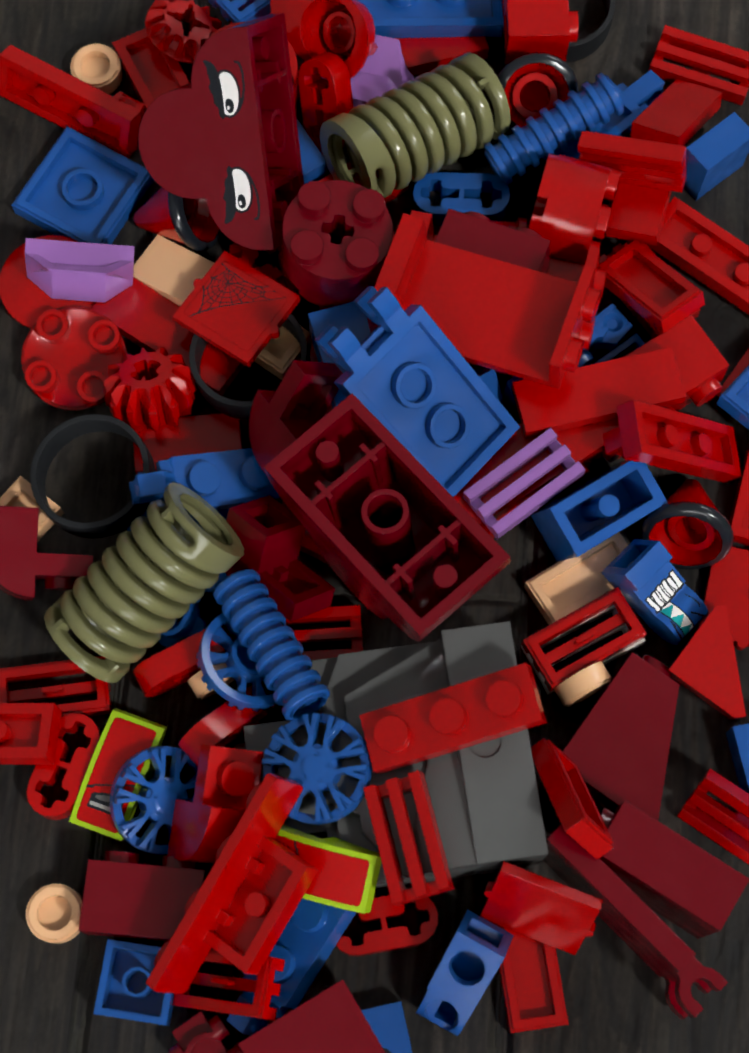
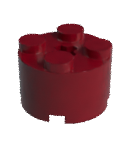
M343 180L310 181L300 188L298 195L289 204L284 215L281 258L282 268L287 279L291 280L296 288L299 289V294L307 301L331 308L353 302L368 286H375L393 238V224L382 194L377 190L367 189L359 184Z

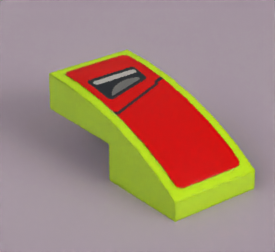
M114 708L86 771L69 822L119 841L124 840L116 829L110 812V792L113 781L122 765L133 755L144 749L162 745L167 726ZM151 758L136 767L146 781L150 780L154 769ZM127 780L123 789L139 795L143 786ZM138 802L121 803L125 821L133 819Z
M283 824L275 839L318 869L303 899L362 914L370 913L382 864L380 854L336 837L321 839Z

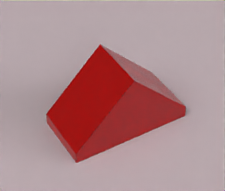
M727 604L717 605L704 619L669 667L668 672L671 673L670 677L728 719L746 717L729 614Z

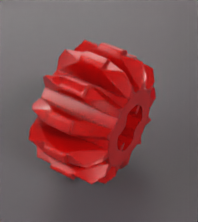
M142 347L139 354L130 355L122 353L121 363H114L108 366V376L104 380L105 388L103 389L106 405L109 406L114 418L130 425L136 433L141 432L145 428H152L157 434L159 428L166 424L178 427L179 417L192 414L196 385L194 376L190 372V367L184 362L182 354L169 355L165 347H161L155 352H147Z

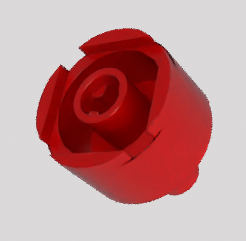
M549 153L529 229L540 234L542 238L550 240V258L584 265L589 247L600 248L601 243L593 241L592 238H604L612 208H610L609 204L602 202L603 198L613 201L621 170L562 154L555 155Z

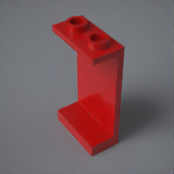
M405 213L401 217L374 286L377 291L382 287H387L404 311L411 304L421 305L467 362L560 389L566 371L576 372L585 342L582 339H578L583 321L593 323L602 295V291L594 289L595 267L584 264L579 281L574 282L427 240L424 219ZM367 318L370 333H372L378 325Z

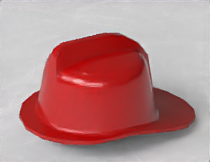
M270 0L271 14H285L287 40L292 45L295 53L304 61L326 52L337 54L348 67L351 79L363 68L367 57L373 55L378 48L375 43L376 28L373 16L367 7L358 0Z

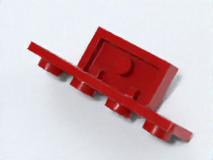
M268 773L263 781L250 792L246 801V810L232 834L220 844L215 855L216 862L202 886L188 899L183 919L172 938L160 948L155 957V967L146 981V985L155 992L184 994L211 948L245 974H259L318 872L317 868L275 839L303 791V787L294 780Z

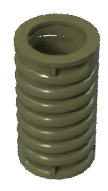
M465 53L451 60L446 65L432 69L430 73L426 72L414 80H409L399 85L398 88H393L383 93L382 96H376L366 101L365 105L360 104L351 108L348 114L341 113L324 121L320 127L321 149L326 165L334 180L355 183L353 178L356 175L362 186L367 189L377 190L385 198L390 196L394 189H404L409 185L410 181H419L425 177L426 173H435L441 170L443 165H451L457 162L459 157L464 158L471 155L474 150L483 149L486 143L498 141L499 135H507L511 124L510 107L502 84L493 69L478 55ZM482 89L485 90L489 99L491 100L495 116L494 122L490 106L483 92L481 91ZM342 139H344L347 156L352 167L350 170H348L345 162Z
M172 482L164 488L165 501H152L147 506V517L140 516L135 518L131 522V531L121 533L116 539V546L108 547L102 552V561L92 563L88 567L87 575L77 578L73 583V589L65 591L45 611L44 621L46 628L58 647L82 670L101 681L117 683L129 671L131 663L139 661L146 654L147 648L154 646L160 640L161 633H166L175 625V620L181 618L189 611L190 604L196 603L204 596L205 589L211 588L219 580L220 573L227 572L244 555V547L240 538L224 517L201 496L179 483ZM187 511L199 522L202 528L191 518ZM71 629L87 647L106 659H99L86 652L74 641L68 631Z

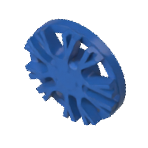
M222 613L209 624L200 640L196 658H198L197 666L201 668L203 673V683H207L209 691L213 689L221 697L229 701L228 706L230 707L237 706L239 710L244 708H253V711L267 710L270 706L276 704L273 700V694L266 696L261 685V681H264L265 677L258 674L255 667L257 662L249 659L247 655L248 648L240 644L239 634L233 632L230 626L231 619L225 618ZM222 625L226 627V629L228 630L232 638L235 640V642H233L230 636L222 629ZM211 640L223 646L226 653L211 652ZM226 663L227 668L215 671L213 665ZM228 677L234 678L237 682V690L229 687L223 679ZM247 683H252V696L246 695Z
M306 713L298 717V720H292L285 726L281 725L278 728V732L272 735L271 738L273 739L268 749L265 748V756L261 763L263 764V776L265 777L268 773L275 774V765H288L291 769V774L287 779L294 780L303 787V791L288 817L306 824H328L344 818L361 803L365 797L363 787L370 785L372 764L366 741L355 727L345 720L330 714ZM319 724H327L323 745L317 744ZM306 727L308 741L306 745L299 747L291 735L297 730ZM340 730H343L353 742L340 752H334L332 749L333 740ZM283 744L297 752L293 761L278 754ZM360 756L361 765L342 767L340 759ZM343 775L359 779L357 787L350 798L339 791L337 783ZM329 790L338 806L337 809L331 812L323 795L324 792ZM309 792H313L316 797L315 815L299 811L303 797Z
M155 746L144 749L133 755L122 765L113 781L110 792V812L114 825L120 835L130 845L144 852L161 855L168 854L169 843L155 844L158 829L165 824L169 830L170 839L175 799H194V796L188 798L186 790L195 787L198 767L182 749L170 746ZM166 755L172 756L169 777H165ZM151 758L155 775L154 778L146 781L136 767ZM185 763H187L196 774L187 782L182 783L180 781V772ZM127 780L143 786L139 795L123 789ZM137 801L141 812L137 817L126 822L121 803ZM149 819L152 823L141 838L137 837L135 834L146 820Z

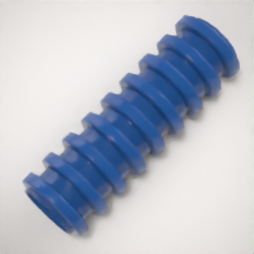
M600 72L595 76L596 82L593 84L587 81L581 84L582 90L578 93L571 90L567 93V100L564 102L560 99L553 102L554 108L548 110L544 107L539 111L540 117L536 119L532 116L525 119L526 125L522 128L515 125L511 129L512 134L508 137L505 134H501L498 136L499 142L495 145H492L490 142L484 145V155L496 176L500 177L501 183L504 182L506 185L512 183V176L518 174L520 177L526 174V167L530 165L534 168L540 165L539 159L544 156L548 158L549 153L554 154L553 151L559 148L564 151L568 148V141L572 139L575 142L579 141L582 131H596L595 125L599 122L606 125L610 122L609 116L613 113L617 116L624 113V102L612 80Z
M254 569L234 572L218 584L213 596L217 604L223 605L221 609L225 618L231 619L230 626L233 632L239 634L240 644L248 648L247 655L249 659L257 662L255 665L256 671L259 675L265 677L264 683L266 688L270 691H275L273 700L277 705L283 706L282 715L289 721L298 720V717L302 716V714L317 712L328 700L330 690L326 685L319 684L321 682L319 672L311 669L312 661L310 657L302 655L304 652L302 644L294 640L295 633L293 629L285 626L286 618L283 613L277 611L276 601L268 597L269 590L266 585L260 583L259 573Z

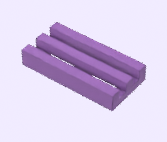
M549 428L465 490L463 498L498 540L581 478L586 469L579 461L577 463L571 457L572 452L565 444L562 446L559 443L557 434L552 428ZM547 449L549 450L551 455L485 504L481 501L480 498ZM560 464L565 471L499 521L494 517L493 513Z

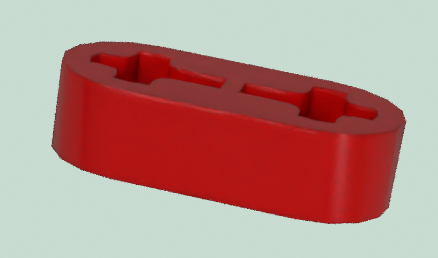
M331 52L322 53L306 60L301 64L298 71L304 130L321 154H323L320 144V127L322 123L341 113L348 114L350 109L353 108L351 79L348 67L337 54ZM342 139L343 148L345 147L344 139Z
M222 625V629L230 636L233 642H235V640L232 638L226 627ZM206 629L147 658L133 669V674L145 697L149 698L163 694L187 682L201 670L197 666L198 658L196 657L201 637ZM211 640V652L226 653L223 646Z
M252 685L246 688V695L252 696ZM227 701L197 722L182 737L178 745L198 767L201 744L222 747L232 746L244 737L243 726L261 724L274 710L276 705L270 706L267 710L253 711V708L239 710L237 706H228L229 701Z
M72 713L61 717L54 765H35L26 791L27 799L33 810L46 819H65L72 813L86 771L102 734L96 723L88 716ZM79 726L85 727L84 735L90 740L87 749L78 747L73 754L70 764L66 763L65 760L69 753V746L63 741V736L66 732L75 734ZM61 770H64L66 773L61 787L69 793L65 802L56 800L52 807L48 808L46 807L47 798L40 793L44 784L53 786Z
M390 895L373 898L370 913H358L360 921L365 923L380 920L381 930L365 933L363 944L359 946H352L350 937L343 936L335 947L341 953L348 956H365L423 944L433 936L437 928L438 912L436 906L429 897L410 902L415 904L417 912H427L428 921L420 925V934L413 936L409 934L406 926L387 927L386 919L403 915L405 904L400 906L393 905Z

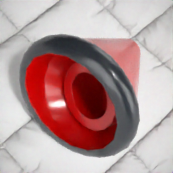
M535 52L522 55L506 65L498 75L510 107V131H512L511 129L515 125H518L520 128L526 125L525 119L530 116L534 119L540 117L539 111L544 107L548 110L554 108L553 102L560 99L562 102L567 100V93L571 90H574L576 93L579 92L578 81L574 71L565 61L548 53Z
M162 187L136 211L133 217L134 224L138 228L185 244L195 251L204 252L211 249L217 243L221 234V230L210 214L207 199L182 198L166 191Z
M695 479L684 481L667 499L668 503L647 516L640 529V539L660 541L673 557L670 562L677 569L693 570L714 565L729 553L734 539L731 524L718 511L702 485Z

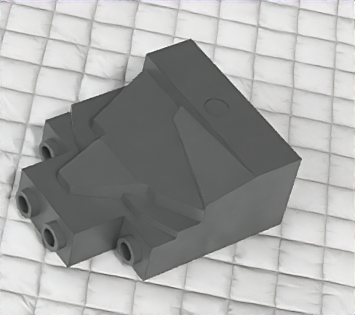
M510 621L441 630L440 639L435 642L339 654L338 657L311 660V669L318 671L321 676L319 684L326 685L330 690V696L325 705L315 713L330 714L345 720L355 727L365 740L359 717L361 714L516 666L517 660ZM285 720L243 726L245 742L236 743L235 748L264 752L265 748L268 749L273 739L271 738L272 735L278 732V728L281 725L285 726L290 721ZM319 724L317 744L323 745L327 724ZM306 727L297 730L291 735L297 746L302 747L306 745L308 741ZM528 729L383 774L373 772L372 768L370 785L375 784L376 786L385 784V780L395 777L399 779L407 777L408 773L417 770L424 773L451 878L499 872L503 861L520 868L537 867L548 855ZM340 730L333 740L332 749L334 752H340L351 744L353 740L347 733ZM283 744L278 754L293 761L297 752ZM360 756L340 759L342 767L361 765ZM263 764L261 769L260 783L264 779ZM275 765V775L284 778L290 776L291 769L288 765ZM349 775L341 776L337 783L338 790L350 798L357 787L359 779ZM330 790L324 792L323 795L330 812L337 809L338 806ZM411 790L403 793L425 880L426 882L435 881ZM309 792L303 797L299 808L300 812L315 815L316 797L313 792ZM365 797L350 814L332 823L313 825L299 822L290 817H287L284 825L321 839L336 837L379 853ZM385 798L383 800L404 883L409 885L411 880L390 798ZM382 864L376 889L388 887Z

